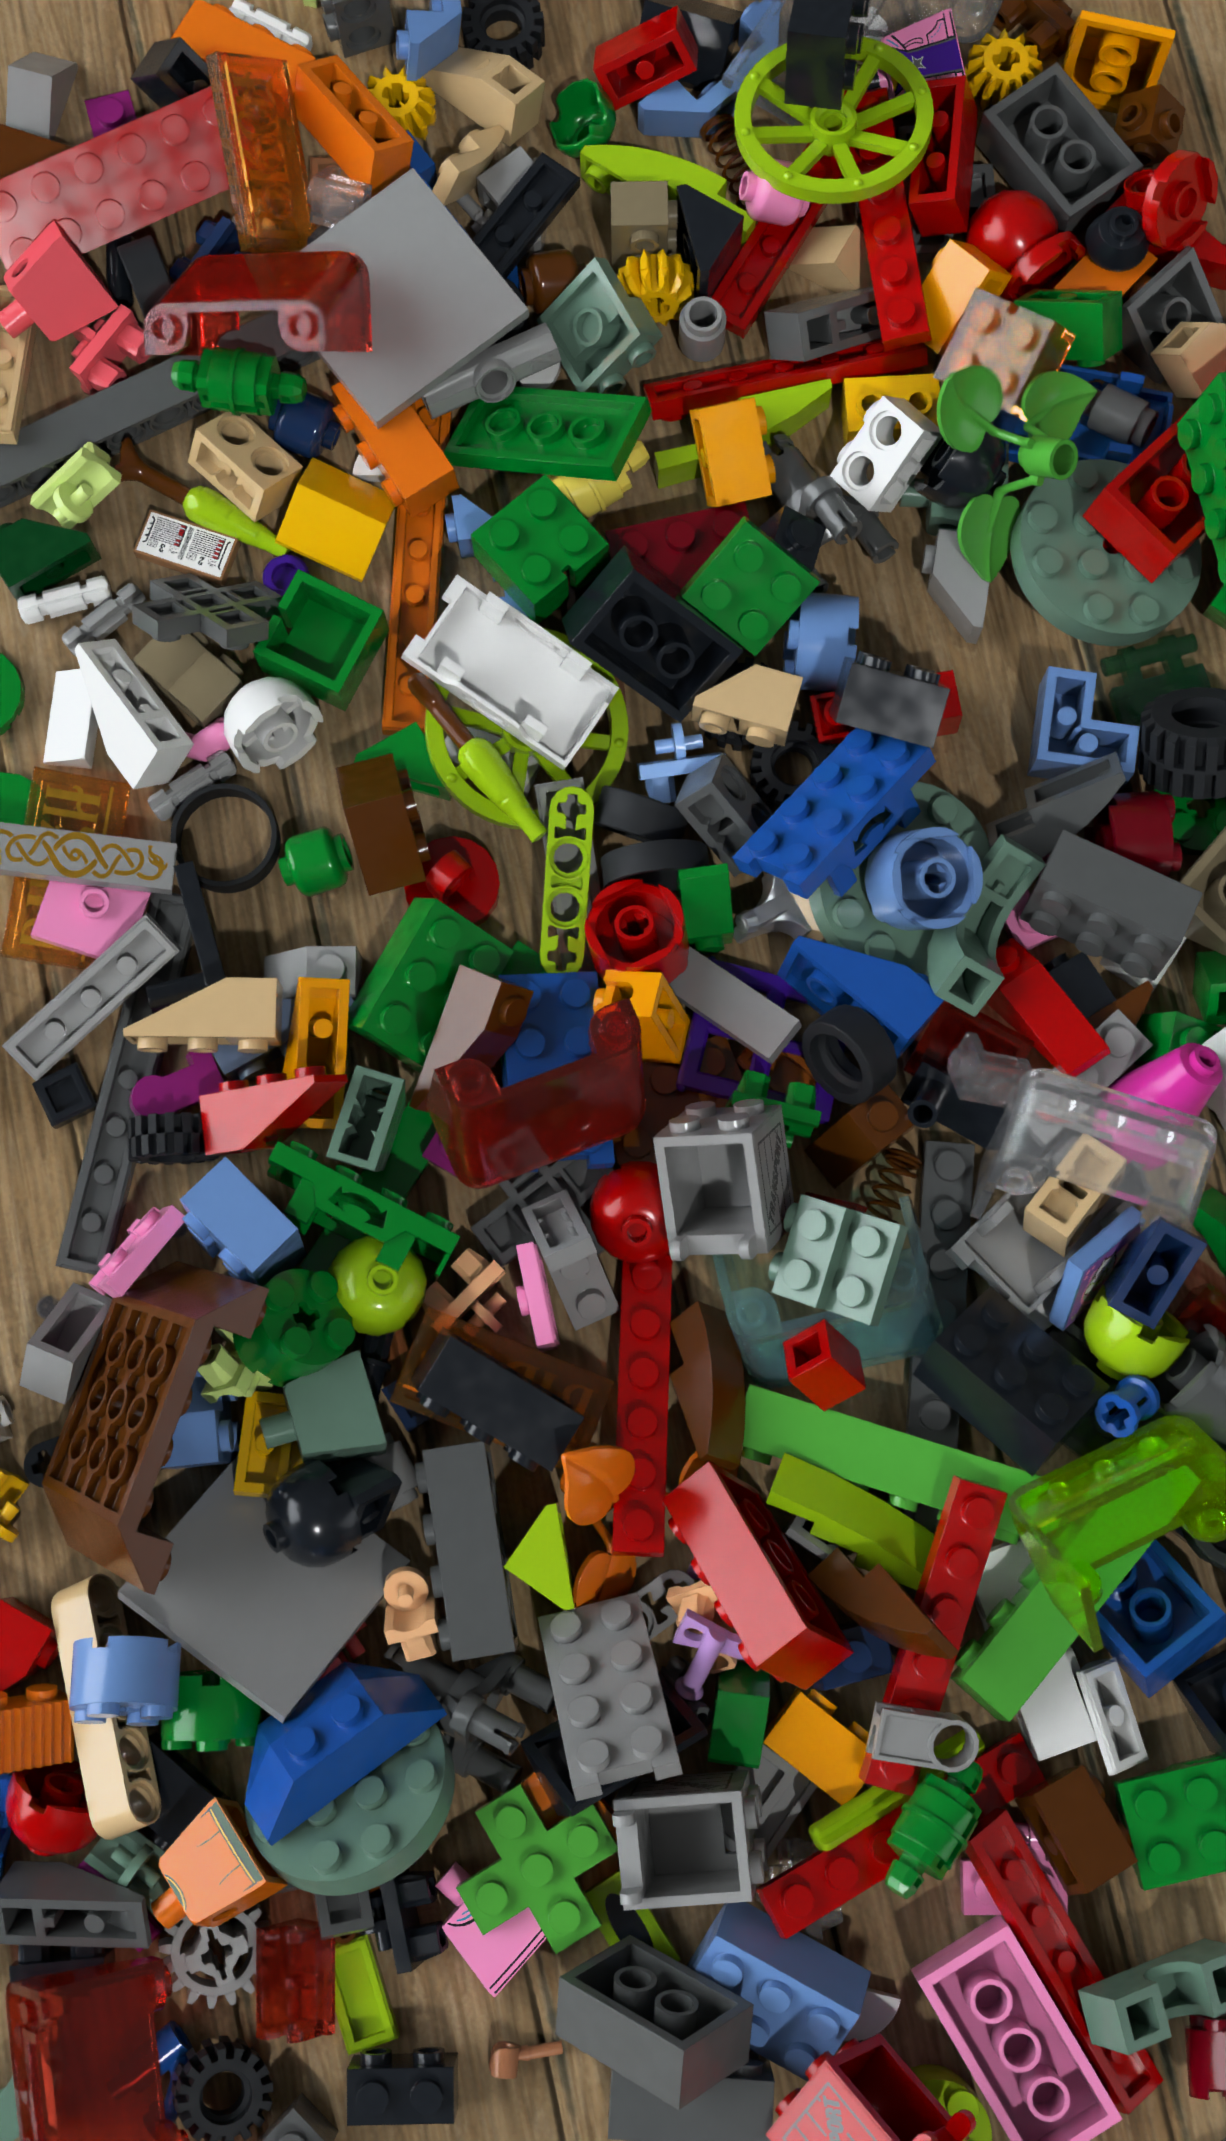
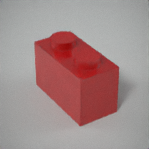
M677 5L596 46L593 71L603 90L610 97L616 111L697 71L698 45Z

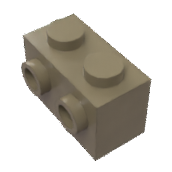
M668 181L611 182L612 269L615 273H618V268L626 265L628 256L640 258L643 249L650 254H657L663 248L666 256L676 253L677 200H668Z

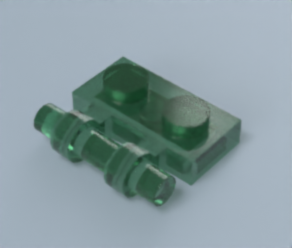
M1193 633L1176 637L1175 634L1158 638L1157 643L1137 649L1133 645L1123 647L1117 650L1116 655L1100 660L1101 670L1105 677L1121 673L1125 684L1112 688L1108 694L1118 723L1140 726L1141 712L1144 711V706L1148 702L1154 701V698L1161 694H1168L1173 690L1192 687L1211 688L1203 663L1185 668L1181 656L1198 650L1197 640ZM1162 662L1164 674L1143 679L1141 667Z

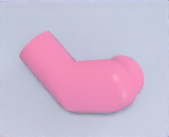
M224 717L217 718L197 734L185 732L194 743L186 756L188 758L208 762L207 758L219 750L227 751L230 749L224 735Z

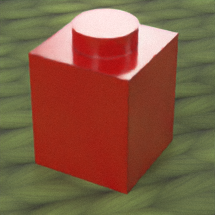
M826 1319L783 1342L789 1381L823 1411L866 1389L859 1350Z

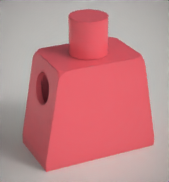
M54 220L6 271L3 277L4 281L16 300L0 311V323L14 339L36 323L46 337L53 342L105 316L119 306L108 287Z

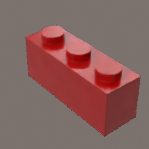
M966 75L928 80L926 82L931 92L934 108L932 134L925 155L911 173L908 205L921 237L968 232L978 109Z

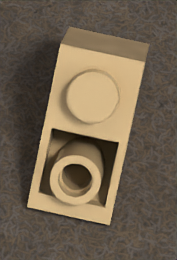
M1180 322L1150 353L1177 398L1198 399L1219 372H1226V324Z
M755 664L695 696L691 721L698 722L700 728L710 733L723 735L730 731L744 735L748 742L760 747L771 748L774 744L785 746L803 677Z

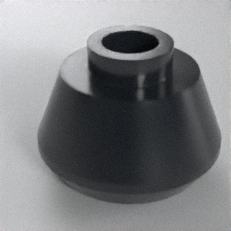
M1125 206L1114 207L1096 217L1089 225L1085 235V248L1092 261L1099 267L1113 272L1128 271L1138 266L1144 260L1150 245L1142 227V216L1136 210Z

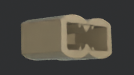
M201 632L181 635V639L174 642H161L152 639L132 659L141 674L201 728L204 729L213 723L214 720L222 717L232 697L244 686L239 679L244 674L239 666L225 654L217 658L206 650L205 647L209 642Z

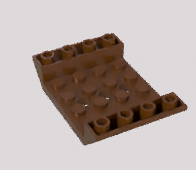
M175 1261L134 1282L122 1297L112 1299L41 1483L67 1545L142 1591L155 1595L159 1582L169 1572L172 1561L171 1550L174 1543L140 1525V1521L146 1517L152 1507L155 1481L160 1468L165 1466L172 1454V1437L180 1416H183L190 1406L193 1394L191 1386L197 1370L209 1356L212 1345L210 1336L213 1328L217 1327L251 1339L254 1329L261 1324L265 1316L267 1307L265 1300L269 1292L268 1288L179 1261Z

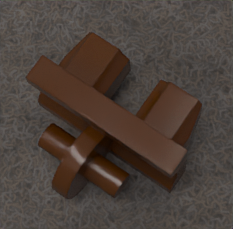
M998 0L993 7L990 18L991 23L1001 32L1005 28L1007 33H1009L1018 23L1028 30L1024 35V46L1037 45V60L1043 59L1050 53H1054L1058 58L1063 55L1067 50L1068 39L1075 24V21L1070 17L1073 9L1064 0Z

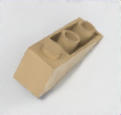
M458 47L457 51L423 76L426 79L427 87L432 88V91L484 129L500 124L505 130L502 142L509 147L538 124L545 81L510 55Z
M226 977L123 1028V1036L131 1044H137L138 1051L149 1053L167 1052L168 1045H188L187 1051L194 1053L218 1052V1045H238V1052L267 1053L268 1046H281L283 987L277 978Z

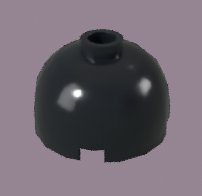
M986 432L980 447L976 451L969 453L953 449L942 437L920 469L926 475L924 483L915 481V490L942 507L954 509L965 508L972 498L981 494H988L993 497L995 488L1003 485L1006 479V473L1002 471L1006 460L1005 441L993 437Z
M309 1459L280 1477L268 1493L265 1509L267 1523L263 1525V1533L271 1549L276 1553L282 1551L291 1561L306 1567H325L339 1562L355 1553L358 1549L354 1548V1546L362 1541L360 1522L352 1500L347 1491L337 1496L329 1481L337 1478V1476L320 1460Z

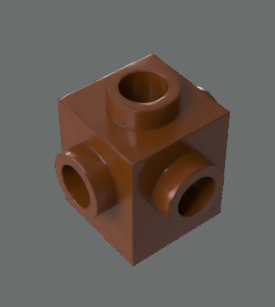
M1162 84L1154 85L1122 95L1113 130L1144 165L1143 168H1148L1163 162L1167 156L1177 151L1179 138L1183 131V119L1186 109Z

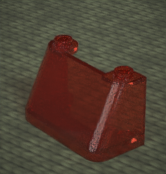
M345 251L229 254L197 257L148 311L144 319L143 328L145 355L202 356L204 348L219 347L217 344L220 338L227 332L240 330L239 311L278 310L280 335L286 345L293 350L302 352H372L370 280L367 265L355 253Z
M629 997L604 1006L596 1011L591 1018L588 1028L590 1040L588 1044L591 1048L590 1056L502 1089L499 1088L490 1068L479 1060L462 1059L434 1069L426 1106L453 1171L460 1182L470 1188H488L626 1135L637 1128L644 1117L646 1109L642 1032L639 1019Z
M148 1956L32 1976L8 1983L5 2001L20 2141H190L184 2129H178L175 2123L165 2118L153 2013L163 2010L166 2005V1998L172 1994L171 1974L162 1958Z

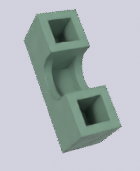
M1204 1938L1079 1989L1078 1993L1091 2044L1130 2055L1172 2037L1168 2020L1185 2015H1204L1217 2018L1226 2014V1943Z

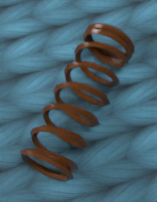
M727 113L717 114L703 124L700 135L704 141L709 142L708 151L716 155L715 164L723 169L722 177L730 182L729 191L731 194L737 195L736 205L746 211V205L740 202L739 192L733 189L734 182H740L742 177L739 176L750 169L748 165L743 167L732 179L726 175L727 169L736 168L744 164L745 160L742 159L737 163L731 164L742 156L739 152L729 159L725 165L719 162L720 156L731 154L739 148L736 145L724 151L728 146L737 142L736 138H733L726 142L718 152L713 150V142L728 139L735 133L732 115ZM723 121H728V123L722 128H720L717 132L710 135H706L707 132L716 124L721 123Z
M887 1148L884 1159L893 1168L878 1170L879 1177L887 1184L872 1186L873 1193L881 1200H870L865 1205L878 1218L899 1224L897 1221L879 1213L870 1205H882L902 1211L905 1210L903 1205L885 1197L876 1189H889L908 1195L911 1194L909 1189L896 1184L882 1173H896L915 1179L917 1178L915 1173L902 1167L918 1170L921 1168L922 1161L917 1156L906 1151Z

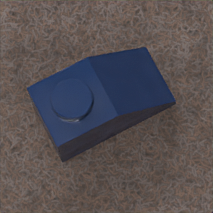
M1160 1216L1128 1244L1105 1281L1104 1287L1108 1306L1155 1329L1208 1245L1207 1241Z

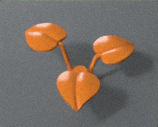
M610 1445L591 1446L561 1454V1461L564 1472L561 1476L560 1488L564 1493L566 1514L577 1525L593 1524L605 1544L604 1551L597 1550L590 1553L578 1570L572 1593L575 1608L627 1595L636 1576L635 1556L612 1555L613 1537L601 1519L614 1508V1503L619 1500V1494L632 1481L635 1472L634 1458L624 1448ZM697 1451L684 1465L678 1485L707 1463L699 1459ZM739 1466L734 1470L720 1467L737 1477Z

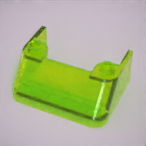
M1179 1415L1161 1417L1137 1429L1127 1437L1118 1438L1019 1487L1012 1493L1009 1499L1013 1524L1052 1603L1094 1653L1104 1648L1094 1605L1102 1597L1103 1587L1101 1578L1095 1569L1180 1526L1199 1541L1219 1542L1226 1539V1452L1193 1420Z

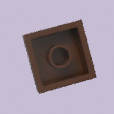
M393 753L337 767L336 773L343 810L369 896L426 881L422 862L430 861L431 857L407 768L397 770Z

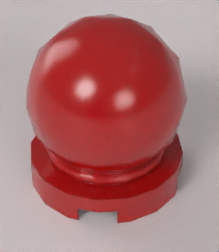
M1003 190L983 200L971 217L966 234V243L977 247L1012 275L999 299L1014 315V300L1034 288L1054 289L1067 274L1065 271L1075 259L1079 262L1085 256L1086 248L1070 231L1058 233V221L1050 206L1026 190Z

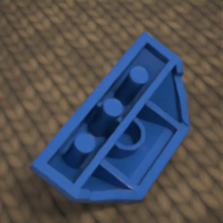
M344 1661L315 1683L284 1724L271 1715L258 1725L244 1804L272 1846L445 1717L447 1713L419 1674Z

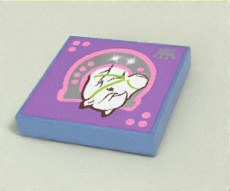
M1133 1206L1128 1207L1068 1259L1049 1314V1321L1061 1331H1064L1090 1307L1099 1289L1104 1285L1128 1244L1140 1234L1146 1219L1143 1213Z

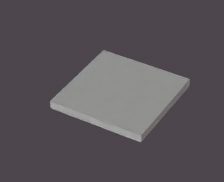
M414 168L403 174L261 279L264 288L377 429L381 428L529 317V309Z
M237 1455L165 1537L174 1543L171 1550L172 1561L169 1572L159 1582L155 1595L146 1593L126 1581L118 1590L117 1598L173 1641L181 1643L182 1648L284 1724L384 1598L383 1587L387 1575L396 1568L408 1566L410 1560L375 1534L364 1538L360 1544L354 1546V1548L358 1549L355 1553L325 1567L302 1566L291 1561L282 1551L279 1553L274 1552L267 1543L263 1533V1525L267 1523L265 1514L267 1498L234 1495Z

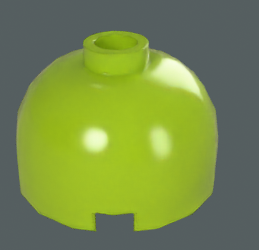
M371 1236L354 1239L341 1249L333 1259L328 1273L335 1277L338 1283L337 1297L341 1305L352 1317L355 1331L371 1336H381L400 1330L415 1318L425 1300L427 1279L422 1261L412 1248L408 1252L401 1268L396 1272L375 1261L384 1243Z
M1104 1285L1101 1286L1093 1299L1084 1321V1337L1090 1351L1099 1359L1096 1363L1097 1367L1103 1373L1116 1380H1122L1125 1376L1140 1375L1147 1379L1160 1376L1171 1369L1190 1342V1339L1185 1338L1188 1334L1187 1329L1167 1311H1165L1155 1329H1152L1108 1306Z

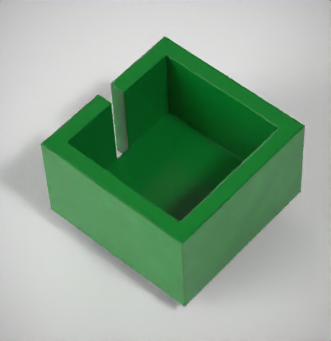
M546 474L471 534L475 558L525 614L537 624L542 622L569 599L568 577L563 572L569 568L570 586L577 593L597 577L609 564V544Z
M298 569L278 605L282 618L273 614L269 621L268 640L257 643L253 650L254 656L261 671L273 677L288 679L301 686L308 694L346 711L389 632L384 610ZM285 625H286V627L292 629V630L290 631L289 635H288V633H287V630H286V628H285Z

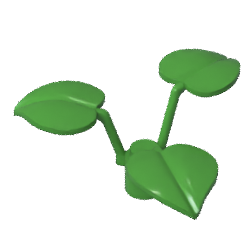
M980 365L965 366L949 373V377L945 379L937 401V423L943 439L949 446L961 452L972 453L980 447L987 432L993 437L1019 445L1018 462L1024 471L1029 474V477L996 487L993 497L988 494H981L972 498L961 514L957 530L960 550L979 577L986 582L992 583L1010 552L1011 532L1021 511L1017 498L1006 494L1031 485L1042 486L1044 477L1065 480L1072 475L1077 466L1078 450L1074 442L1069 439L1075 431L1086 406L1097 393V389L1074 374L1062 371H1045L1036 375L1029 382L1021 399L1022 412L1028 420L1024 423L1023 430L1028 433V437L1011 433L991 424L1001 410L1003 394L997 375L989 368Z

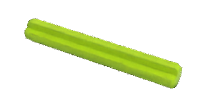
M964 1729L934 1747L935 1756L939 1759H949L956 1756L962 1750L965 1743ZM974 1729L979 1739V1751L977 1753V1756L984 1753L985 1744L977 1730ZM922 1767L916 1787L922 1783L927 1773H932L943 1779L946 1777L944 1775L946 1771ZM872 1786L810 1825L809 1835L819 1851H830L908 1801L911 1796Z

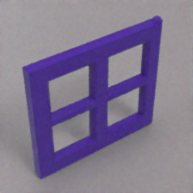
M714 956L708 957L709 960L757 992L765 993L767 999L784 1009L786 999L804 1004L808 1003L800 993L778 975L716 960ZM693 1011L676 1081L677 1090L680 1092L689 1090L728 1100L733 1091L737 1089L739 1081L700 1072L708 1034L729 1039L733 1038ZM838 1039L839 1045L844 1052L845 1044ZM791 1040L782 1051L804 1057L802 1042ZM753 1052L749 1070L769 1076L771 1064ZM816 1081L815 1110L822 1112L820 1124L827 1125L834 1097L827 1093ZM768 1089L766 1098L784 1102L785 1093Z

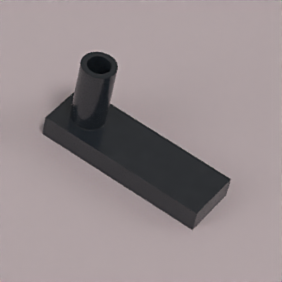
M193 861L173 867L203 972L147 986L146 992L153 1014L226 978Z
M927 1055L924 1056L901 1096V1101L910 1106L908 1118L913 1125L919 1128H928L934 1125L935 1122H938L1026 1172L1036 1164L1047 1146L1046 1144L1041 1148L1007 1112L1014 1105L1013 1103Z

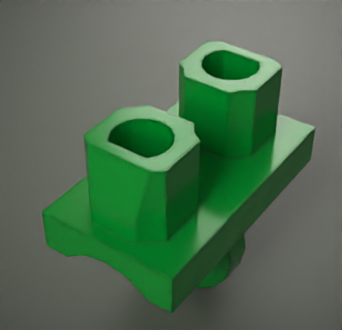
M746 1070L737 1089L733 1091L725 1107H733L734 1103L746 1099H762L764 1105H781L787 1148H791L794 1135L810 1138L814 1127L818 1128L822 1113L815 1110L816 1087L800 1082H790L786 1087L784 1102L766 1098L771 1077L764 1073Z

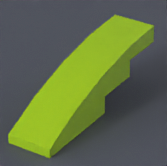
M825 379L740 397L738 400L755 397L756 406H762L767 421V434L762 435L763 442L766 441L770 447L775 444L773 436L777 434L790 436L829 408L832 383L831 379ZM696 444L654 452V475L658 489L702 477Z
M784 1452L766 1503L812 1521L811 1535L856 1552L855 1566L871 1571L879 1563L898 1583L917 1590L934 1534L882 1499L833 1473Z

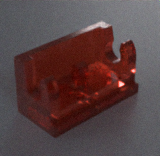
M295 1918L257 1928L256 2038L271 2040L287 2035V2043H299L322 2035L329 2036L335 2034V1938L321 1940L318 1921Z

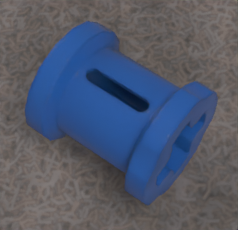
M1129 1375L1118 1383L1115 1391L1108 1392L1099 1398L1095 1408L1096 1420L1104 1431L1111 1433L1117 1438L1127 1437L1137 1430L1140 1420H1147L1157 1412L1160 1407L1159 1392L1155 1385L1146 1377ZM1146 1397V1401L1141 1406H1138L1137 1403ZM1117 1406L1118 1409L1113 1414L1109 1415V1411L1113 1407Z

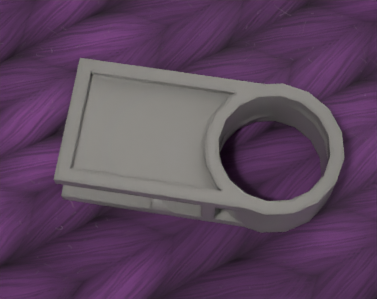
M875 1701L865 1751L872 1753L871 1758L875 1760L938 1769L948 1773L960 1772L968 1768L975 1760L979 1751V1739L976 1731L962 1717L954 1713H944ZM950 1725L962 1726L965 1731V1743L962 1750L956 1756L949 1759L937 1758L934 1754V1741L937 1734Z

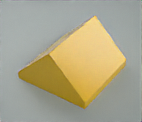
M312 457L297 483L275 543L362 583L395 507L384 490Z

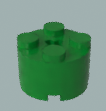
M306 1269L285 1270L275 1275L262 1286L269 1289L265 1300L267 1306L266 1313L261 1324L254 1329L251 1339L233 1333L234 1345L243 1364L253 1373L258 1370L271 1379L268 1383L278 1387H283L299 1377L313 1374L325 1368L340 1357L355 1338L352 1317L341 1305L337 1297L338 1283L335 1277L326 1271L314 1272Z
M207 1669L180 1671L178 1711L173 1712L172 1719L161 1720V1750L192 1748V1741H196V1751L198 1752L228 1750V1743H231V1739H235V1746H254L257 1727L266 1719V1711L214 1671H207Z

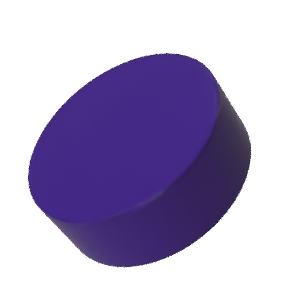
M281 555L275 557L266 565L263 571V584L284 596L298 569L308 574L310 572L307 565L300 558L293 555Z

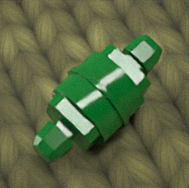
M206 347L203 349L200 364L198 360H180L174 362L171 371L173 385L180 390L194 393L197 391L202 407L231 412L232 415L241 416V414L272 416L275 413L278 399L280 403L297 404L305 400L307 383L303 376L288 371L280 372L277 356L247 351L246 348L237 347V349Z
M975 1761L968 1768L960 1772H945L946 1781L932 1773H927L922 1783L917 1785L909 1801L902 1805V1812L892 1827V1833L887 1840L888 1845L900 1858L899 1860L893 1859L885 1880V1885L902 1898L908 1899L916 1893L924 1882L923 1873L942 1881L946 1872L952 1869L960 1853L968 1847L967 1841L978 1824L977 1819L982 1812L969 1795L976 1793L983 1776V1769Z

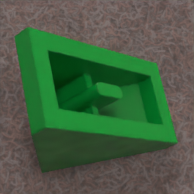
M417 722L356 754L354 763L393 753L397 770L407 768L414 792L451 801L452 796L439 780L431 764L425 736Z
M737 1661L735 1668L717 1673L708 1762L759 1769L770 1702L769 1673L761 1669L755 1671L746 1662Z

